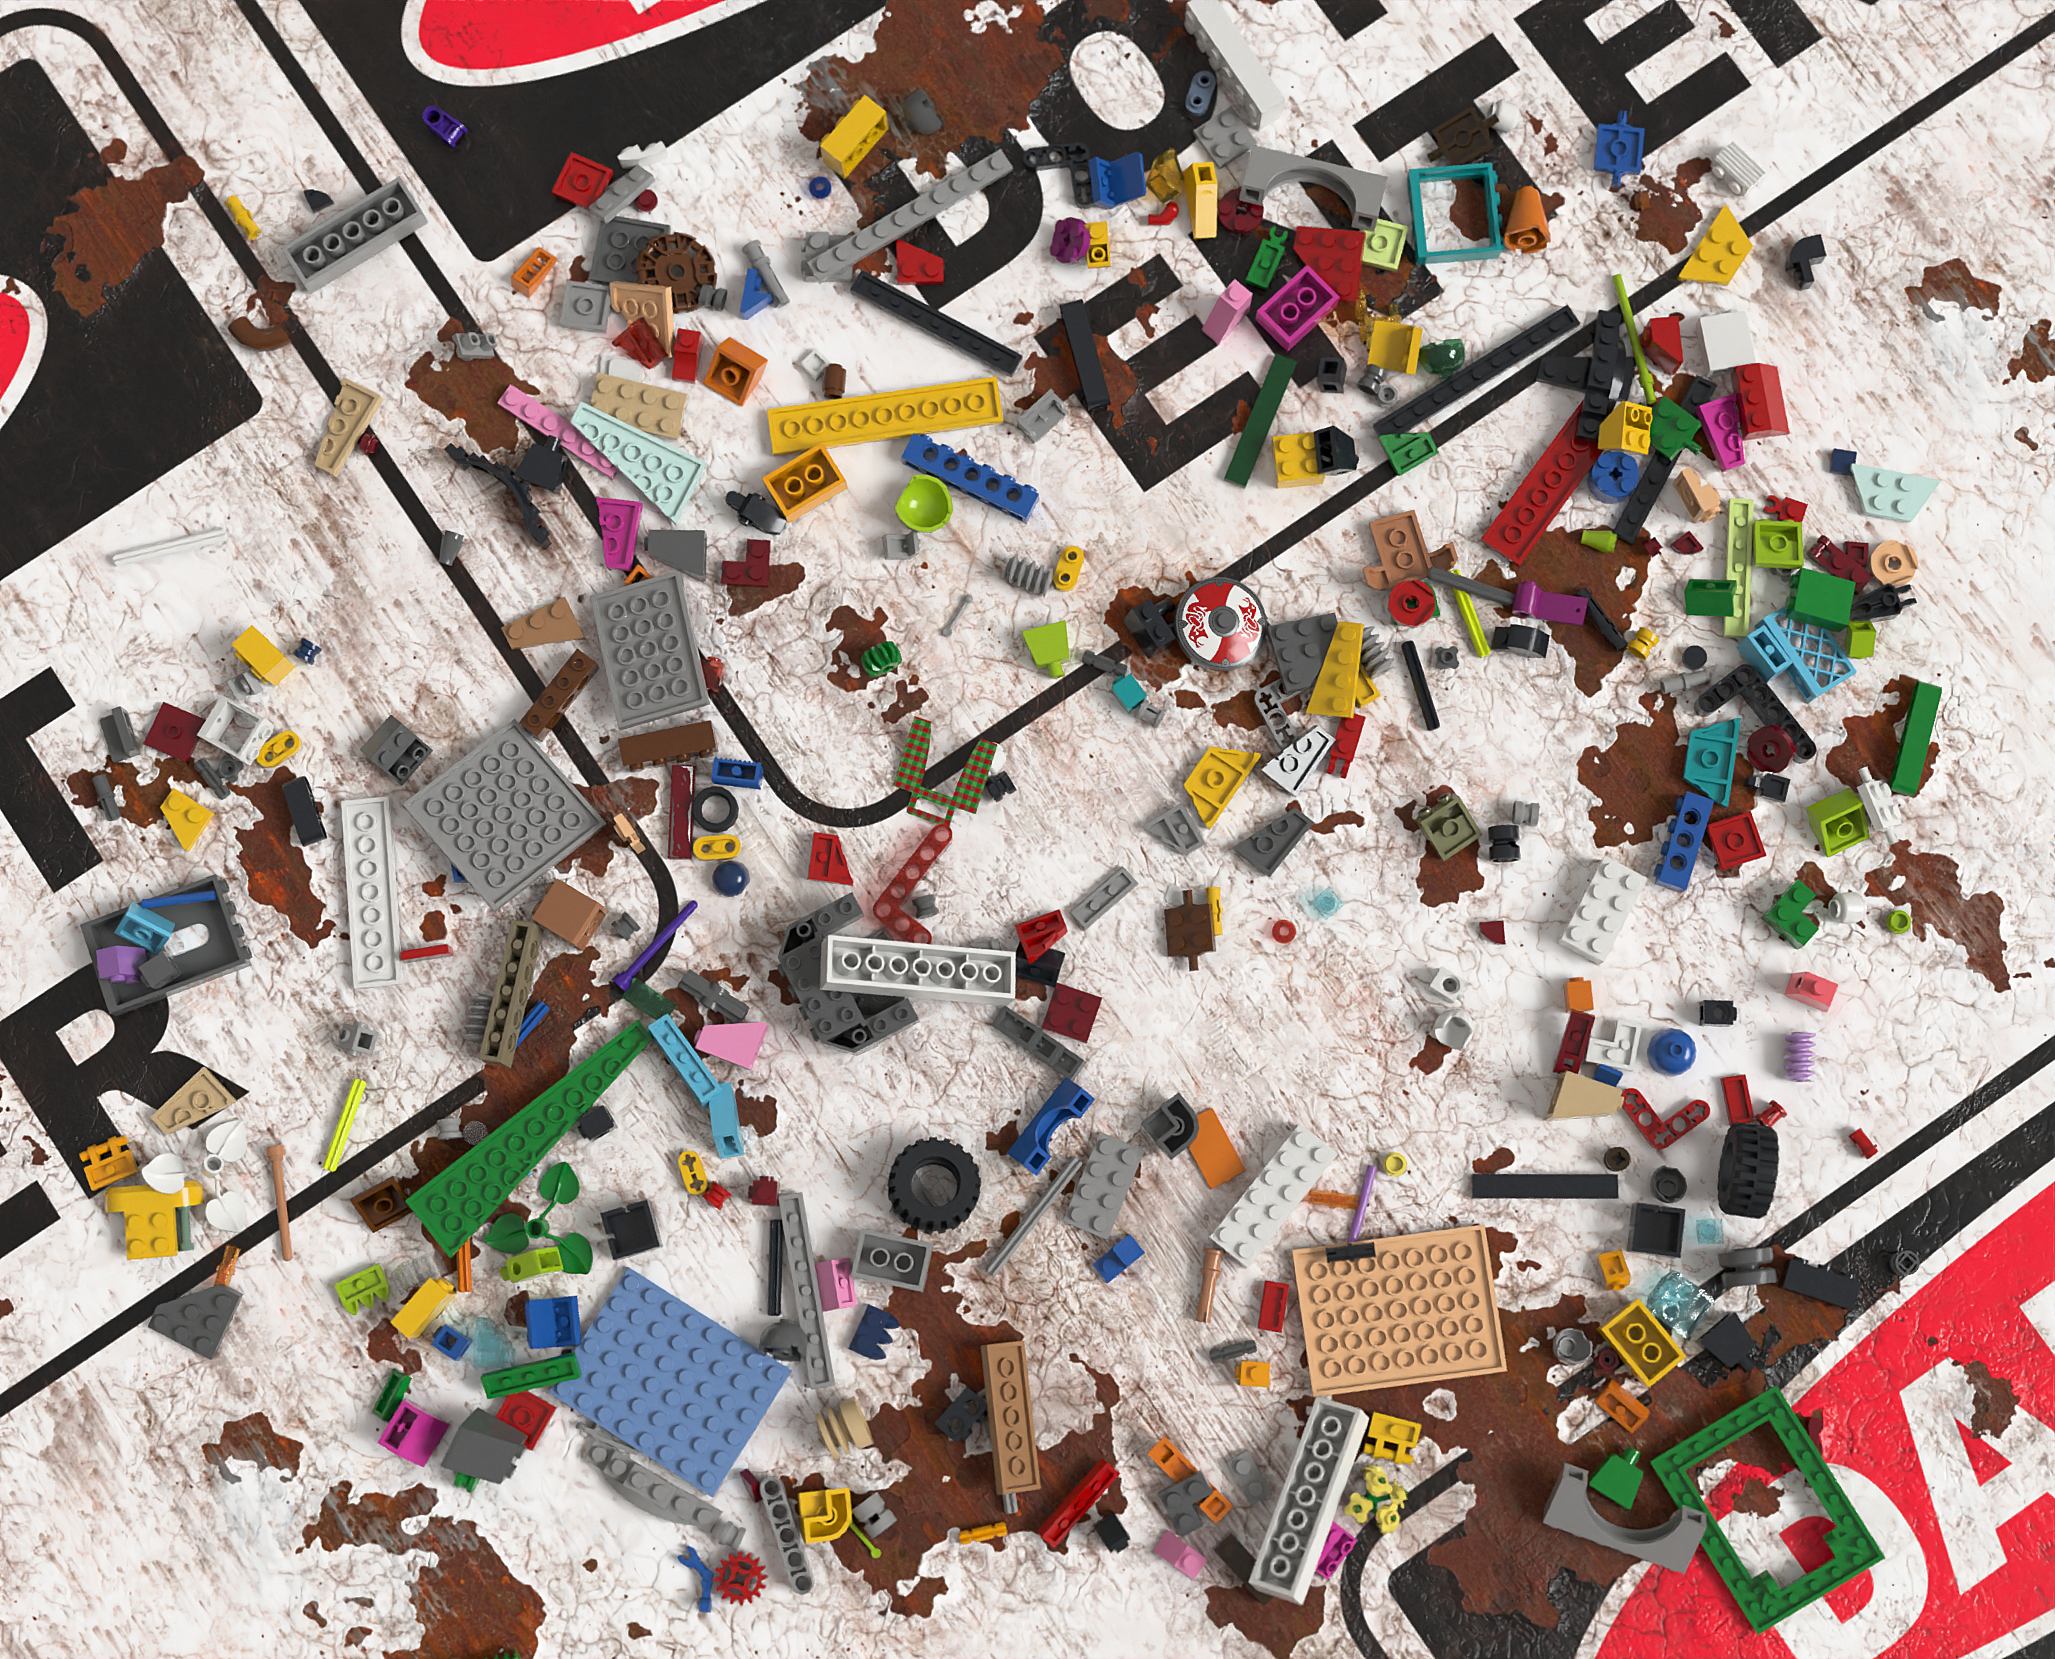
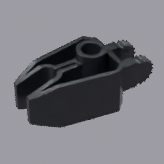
M734 490L728 491L725 503H727L728 507L730 506L733 510L737 511L736 517L740 524L748 528L752 526L765 534H781L787 520L778 509L765 502L766 499L763 496L754 492L753 494L748 493L746 497L739 492L736 493Z
M1888 583L1866 594L1851 606V611L1861 608L1866 612L1854 617L1851 621H1871L1873 623L1895 619L1902 609L1917 603L1916 598H1909L1902 602L1899 599L1898 595L1912 590L1911 585L1907 584L1895 588V586Z

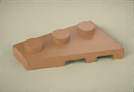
M565 597L501 627L512 650L586 639Z

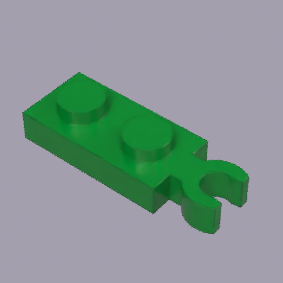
M1275 226L1270 230V241L1263 239L1245 282L1267 291L1285 250V247L1280 246V244H1283L1287 238V231H1284L1281 237H1276L1274 235L1276 231Z

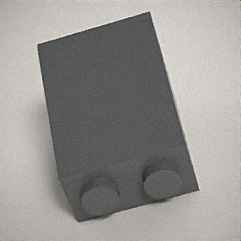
M477 1407L459 1426L440 1466L501 1485L506 1478L511 1479L518 1466L515 1465L517 1458L519 1460L522 1458L527 1449V1446L524 1444L528 1435Z

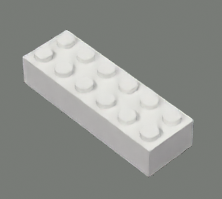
M1191 0L1187 2L1184 22L1186 30L1189 34H1194L1201 52H1206L1209 56L1211 67L1215 71L1218 70L1222 75L1221 80L1224 86L1232 90L1237 105L1245 109L1249 123L1252 126L1256 125L1260 131L1283 116L1285 105L1284 96L1219 1Z
M1300 1123L1213 1231L1209 1239L1247 1269L1338 1153Z

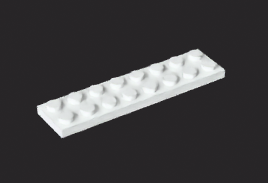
M390 797L341 801L354 989L403 985Z

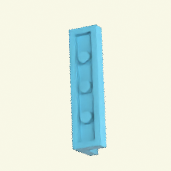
M667 1013L649 1025L648 1032L704 1110L709 1107V1101L723 1092V1090Z

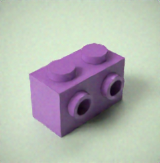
M116 945L96 950L97 970L100 979H110V983L125 981V984H134L140 982L139 978L142 972L139 966L147 962L145 948Z

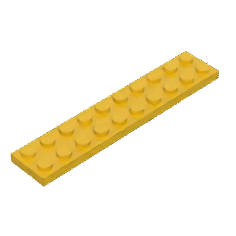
M997 376L767 409L773 456L806 452L821 442L828 449L912 437L914 433L926 435L1004 423Z

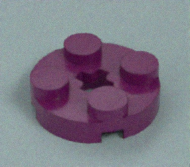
M1068 217L1056 222L1052 245L1050 246L1051 256L1056 257L1061 263L1075 265L1080 257H1084L1087 254L1090 246V231H1086L1085 225L1087 224L1085 221Z

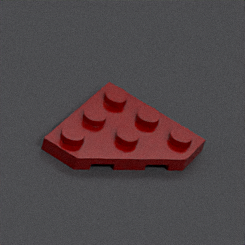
M1297 225L1294 250L1303 262L1340 297L1339 301L1357 303L1366 233Z

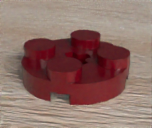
M1240 186L1223 195L1218 206V218L1220 224L1228 232L1249 234L1261 224L1264 206L1263 203L1261 206L1240 201L1242 188ZM1237 207H1244L1246 215H1236Z
M1777 725L1759 728L1750 735L1747 741L1748 760L1761 772L1767 771L1775 774L1783 771L1791 764L1797 751L1791 737ZM1767 744L1774 747L1775 755L1767 753Z

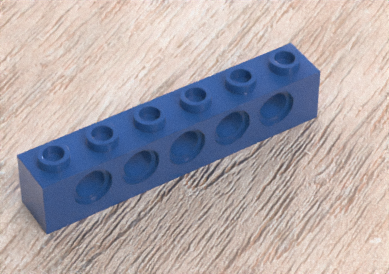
M914 433L901 456L902 464L925 475L935 477L951 488L1021 522L1028 523L1039 501V493H1037L1034 487L1028 484L1022 486L1016 483V479L1007 474L1002 476L987 464L981 466L966 454L960 456L954 453L950 446L946 444H941L940 446L925 434H920L919 436ZM928 452L936 454L933 460L924 459V455ZM949 462H953L957 465V467L952 471L946 470L944 468V466ZM970 472H974L978 475V477L973 481H969L965 478V476ZM994 482L999 487L994 491H990L986 488L987 484ZM1014 492L1020 497L1016 501H1010L1007 499V495Z

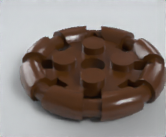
M674 232V234L668 235L667 233H662L646 242L645 249L640 250L635 264V273L638 274L636 282L638 284L671 287L673 314H678L681 311L689 313L701 308L698 305L700 293L694 290L696 285L701 288L703 284L712 285L713 288H716L717 273H715L714 268L716 263L713 255L705 245L702 246L696 241L697 238L682 232ZM675 243L676 248L670 249L669 244ZM689 248L697 253L694 258L687 253ZM653 252L660 255L657 260L651 256ZM679 267L683 272V276L680 278L674 277L671 273V268ZM700 267H705L706 273H701ZM653 271L654 278H647V272ZM684 295L685 302H678L677 296Z

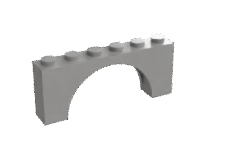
M1253 145L1239 200L1262 206L1265 197L1273 189L1291 182L1316 183L1331 189L1346 202L1352 215V227L1374 232L1388 177Z
M1564 1463L1544 1507L1543 1523L1553 1528L1570 1532L1577 1537L1590 1539L1600 1545L1615 1548L1624 1554H1631L1647 1562L1662 1565L1671 1571L1685 1574L1706 1530V1513L1682 1505L1679 1512L1671 1520L1658 1527L1634 1530L1616 1526L1602 1518L1589 1503L1585 1491L1588 1471Z

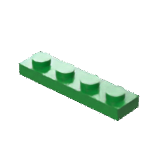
M572 1352L483 1373L480 1378L489 1400L578 1379L581 1377L582 1372L576 1354Z

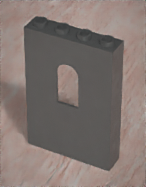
M215 874L153 897L215 890L216 900L146 908L175 923L172 933L195 924L205 925L210 933L209 940L204 946L172 957L182 974L158 990L150 986L147 987L141 978H139L140 982L125 984V981L110 983V979H100L96 950L116 945L142 948L114 933L128 907L80 924L109 1014L121 1015L252 966L250 962L252 953L249 946L244 944L242 938L245 936L244 929L241 923L236 921L235 914H237V909L234 902L229 900L227 893L230 892L226 879H222V877ZM164 946L159 953H161L162 951L166 952ZM145 949L147 961L156 956Z

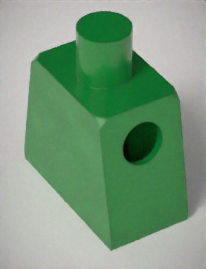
M1629 1446L1621 1458L1610 1453L1588 1478L1587 1485L1623 1508L1630 1510L1644 1473L1634 1466L1641 1453Z

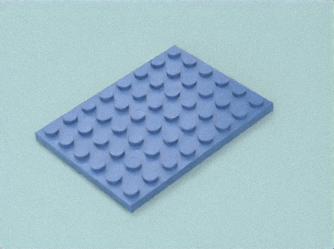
M628 1267L584 1335L581 1345H578L574 1351L582 1372L581 1377L553 1384L548 1393L713 1498L792 1370L767 1354L762 1356L759 1354L758 1349Z

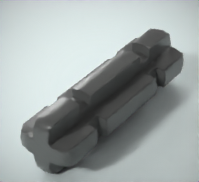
M1086 650L1083 654L1082 662L1085 664H1093V667L1108 673L1114 672V675L1118 677L1123 674L1125 676L1127 665L1119 662L1117 664L1115 660L1100 654L1095 655L1094 652Z
M201 758L194 764V767L198 772L202 773L201 776L210 788L215 790L214 793L219 799L223 800L231 794L227 786L223 785L224 782L210 767L207 760Z
M1254 1340L1245 1341L1244 1344L1237 1343L1222 1347L1221 1350H1211L1209 1355L1212 1363H1218L1222 1359L1229 1360L1244 1356L1245 1353H1256L1257 1346Z

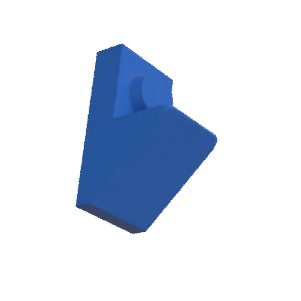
M748 268L740 309L742 320H748L773 302L771 294L759 293L762 286V278H759L756 269Z
M1129 1234L1092 1265L1104 1280L1109 1283L1145 1252Z

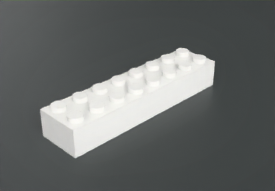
M828 935L821 944L820 990L1007 1006L1015 999L1016 952Z
M1316 1397L1249 1583L1256 1590L1303 1605L1369 1418L1361 1409Z

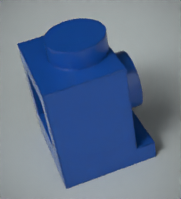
M445 1324L444 1327L440 1325L434 1332L432 1338L435 1340L431 1345L454 1361H460L474 1340L468 1338L450 1324ZM451 1336L456 1339L453 1346L448 1344V1339Z

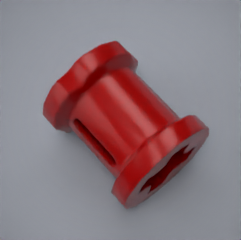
M1771 1100L1769 1106L1761 1114H1756L1754 1117L1760 1125L1772 1128L1779 1119L1785 1118L1787 1113L1775 1100Z

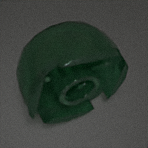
M1448 339L1443 340L1441 344L1436 345L1434 342L1422 346L1419 349V361L1423 369L1431 375H1439L1440 379L1453 377V372L1460 369L1466 357L1463 340Z

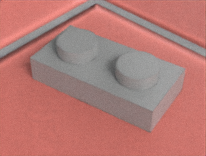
M1248 1450L1226 1462L1251 1506L1272 1494Z

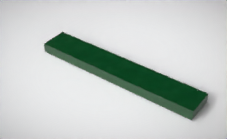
M1275 354L1230 462L1224 481L1244 489L1246 488L1293 375L1297 361Z

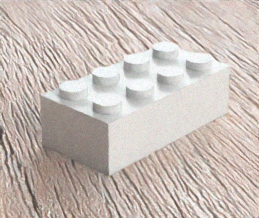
M1604 856L1597 865L1557 943L1597 965L1602 964L1608 956L1648 878Z

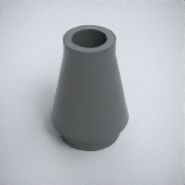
M449 530L445 531L441 538L438 562L452 566L453 561L464 544V541H462L464 535Z

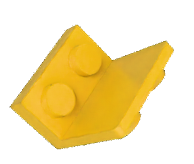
M1375 320L1367 364H1374L1382 369L1415 375L1423 328Z

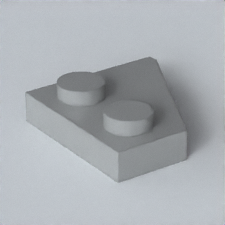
M1183 803L1178 804L1143 825L1145 830L1185 856L1206 845Z

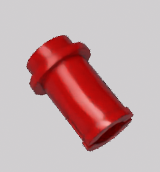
M1862 1128L1857 1129L1848 1136L1862 1153L1861 1157L1864 1156L1868 1160L1879 1152L1876 1148L1877 1145H1873L1862 1131Z

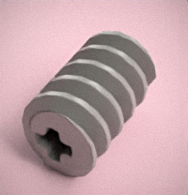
M1016 553L1008 561L1002 579L1009 575L1008 582L1012 583L1017 578V586L1021 587L1026 582V590L1029 591L1035 586L1034 593L1038 594L1043 589V597H1046L1054 576L1052 568L1044 573L1043 564L1038 569H1035L1036 561H1033L1028 566L1027 558L1024 557L1019 562L1018 554Z
M1374 626L1363 629L1361 655L1364 656L1360 660L1362 663H1368L1365 668L1366 671H1373L1370 675L1371 679H1375L1391 670L1393 667L1390 664L1395 660L1394 658H1385L1390 651H1381L1385 643H1376L1380 635L1379 633L1371 634L1375 628Z
M477 993L479 994L478 996H472L470 999L476 1005L468 1007L474 1014L466 1016V1019L472 1022V1024L464 1025V1029L469 1031V1033L462 1034L461 1037L467 1041L482 1044L493 996Z

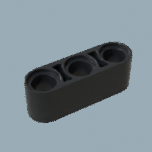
M304 775L282 783V789L302 846L305 847L327 839V834L306 776Z

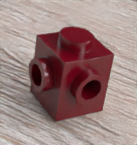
M759 1176V1180H753V1185H749L748 1200H752V1205L779 1207L780 1182L774 1181L772 1176Z

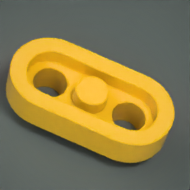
M1067 546L1061 553L1054 574V585L1061 592H1069L1077 584L1084 562V553L1077 546ZM1073 553L1077 556V558L1075 560H1070L1068 558V555ZM1067 575L1070 579L1068 582H1063L1061 577Z
M293 731L281 732L262 746L256 758L258 763L265 768L278 766L300 750L302 745L301 738ZM293 740V746L288 748L286 746L287 742ZM273 753V759L267 761V755Z
M731 834L702 836L693 845L695 855L702 861L734 859L740 854L742 848L739 839ZM727 844L734 845L732 851H726L725 848ZM704 846H710L708 853L702 852Z

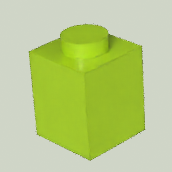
M1849 621L1846 627L1844 648L1849 657L1854 659L1873 657L1876 630L1872 622Z

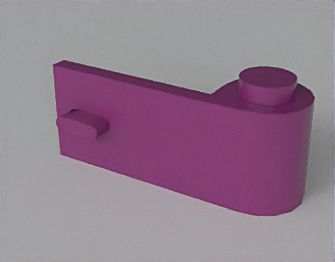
M1523 581L1522 584L1517 585L1512 613L1525 618L1583 626L1588 598L1544 592L1537 587L1535 582Z

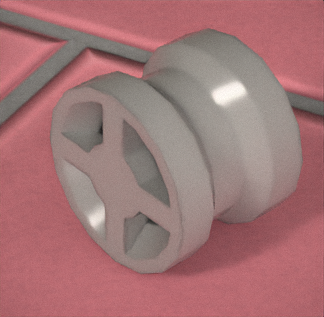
M461 1118L437 1120V1126L440 1128L438 1140L462 1138V1132L459 1131Z
M728 1521L718 1543L721 1545L727 1544L731 1546L732 1550L737 1551L747 1529L744 1527L738 1528L734 1526L733 1522Z

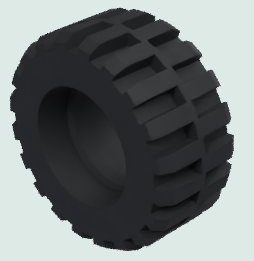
M1736 1122L1728 1129L1722 1147L1717 1184L1718 1205L1725 1214L1760 1219L1766 1216L1767 1211L1770 1210L1771 1202L1774 1198V1190L1776 1189L1779 1164V1139L1777 1132L1773 1128Z
M930 1137L927 1141H924L922 1138L916 1140L914 1145L911 1146L909 1144L906 1146L903 1152L895 1158L888 1178V1199L892 1203L891 1208L894 1213H898L899 1219L904 1224L906 1222L909 1223L911 1229L916 1231L918 1229L925 1230L924 1233L931 1234L932 1231H938V1234L946 1233L947 1229L951 1228L954 1230L959 1227V1224L965 1222L972 1211H974L980 1195V1170L978 1165L972 1161L973 1156L970 1152L965 1153L963 1146L959 1143L956 1145L951 1144V1140L944 1138L943 1141L937 1140V1137ZM927 1165H939L953 1174L957 1182V1191L954 1198L948 1204L937 1207L928 1206L914 1196L911 1181L919 1168Z

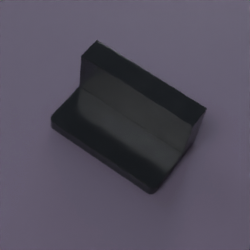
M1020 941L1016 950L1015 976L1055 988L1065 953L1049 948L1033 963L1029 964Z

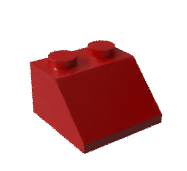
M1678 316L1650 318L1646 326H1644L1642 334H1639L1644 355L1669 375H1675L1684 361Z

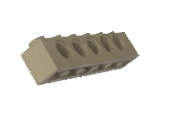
M511 920L478 1058L488 1065L504 1068L512 1067L544 931L532 922Z

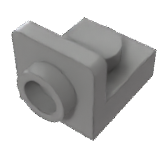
M247 670L227 681L229 689L238 702L263 691L251 670Z

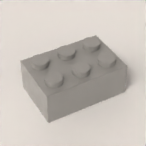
M861 1228L851 1277L924 1292L934 1244Z

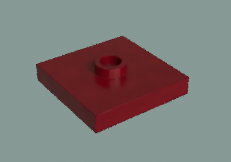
M163 701L143 744L188 764L200 739L197 734L206 719Z

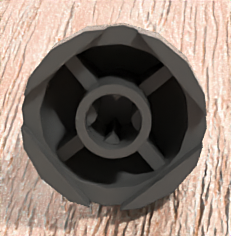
M919 87L906 97L903 103L905 117L902 120L909 130L914 129L919 134L927 135L945 126L941 115L936 116L935 105L923 89Z
M781 1319L779 1323H773L763 1331L759 1341L758 1352L762 1356H766L767 1353L773 1354L774 1359L778 1361L797 1362L800 1361L801 1356L806 1359V1334L799 1326L794 1325V1321Z

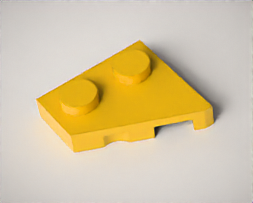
M175 788L172 789L160 807L183 849L188 852L215 815Z

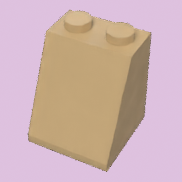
M1565 1071L1558 1077L1545 1120L1552 1122L1612 1115L1617 1110L1620 1111L1623 1105L1624 1097L1621 1096L1623 1090Z

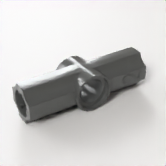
M691 969L684 974L678 985L682 990L698 998L699 1002L716 1013L718 1011L737 1024L744 1020L750 1009L745 1003L731 996L730 992L713 981L709 982Z

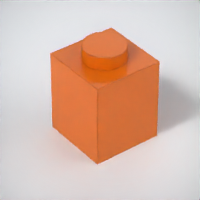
M1584 977L1569 978V982L1563 985L1566 1013H1570L1571 1009L1582 1012L1593 1010L1591 980L1584 981Z

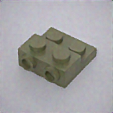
M1450 793L1443 794L1437 799L1438 804L1432 808L1430 806L1424 807L1418 812L1419 817L1414 819L1442 861L1447 860L1483 835L1460 796L1454 793L1451 795Z

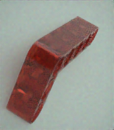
M938 824L930 831L873 905L875 918L905 942L915 943V938L919 934H925L928 936L926 944H933L931 933L901 910V908L951 845L953 833L946 824ZM939 831H946L949 837L946 841L942 842L936 839V834ZM930 849L934 852L931 860H924L921 857L924 850ZM911 868H916L920 871L919 876L915 879L907 877V871ZM895 887H903L905 894L900 898H896L892 895V891ZM883 905L890 907V913L885 917H881L877 913L879 907ZM907 920L909 922L908 929L899 931L896 928L898 921Z

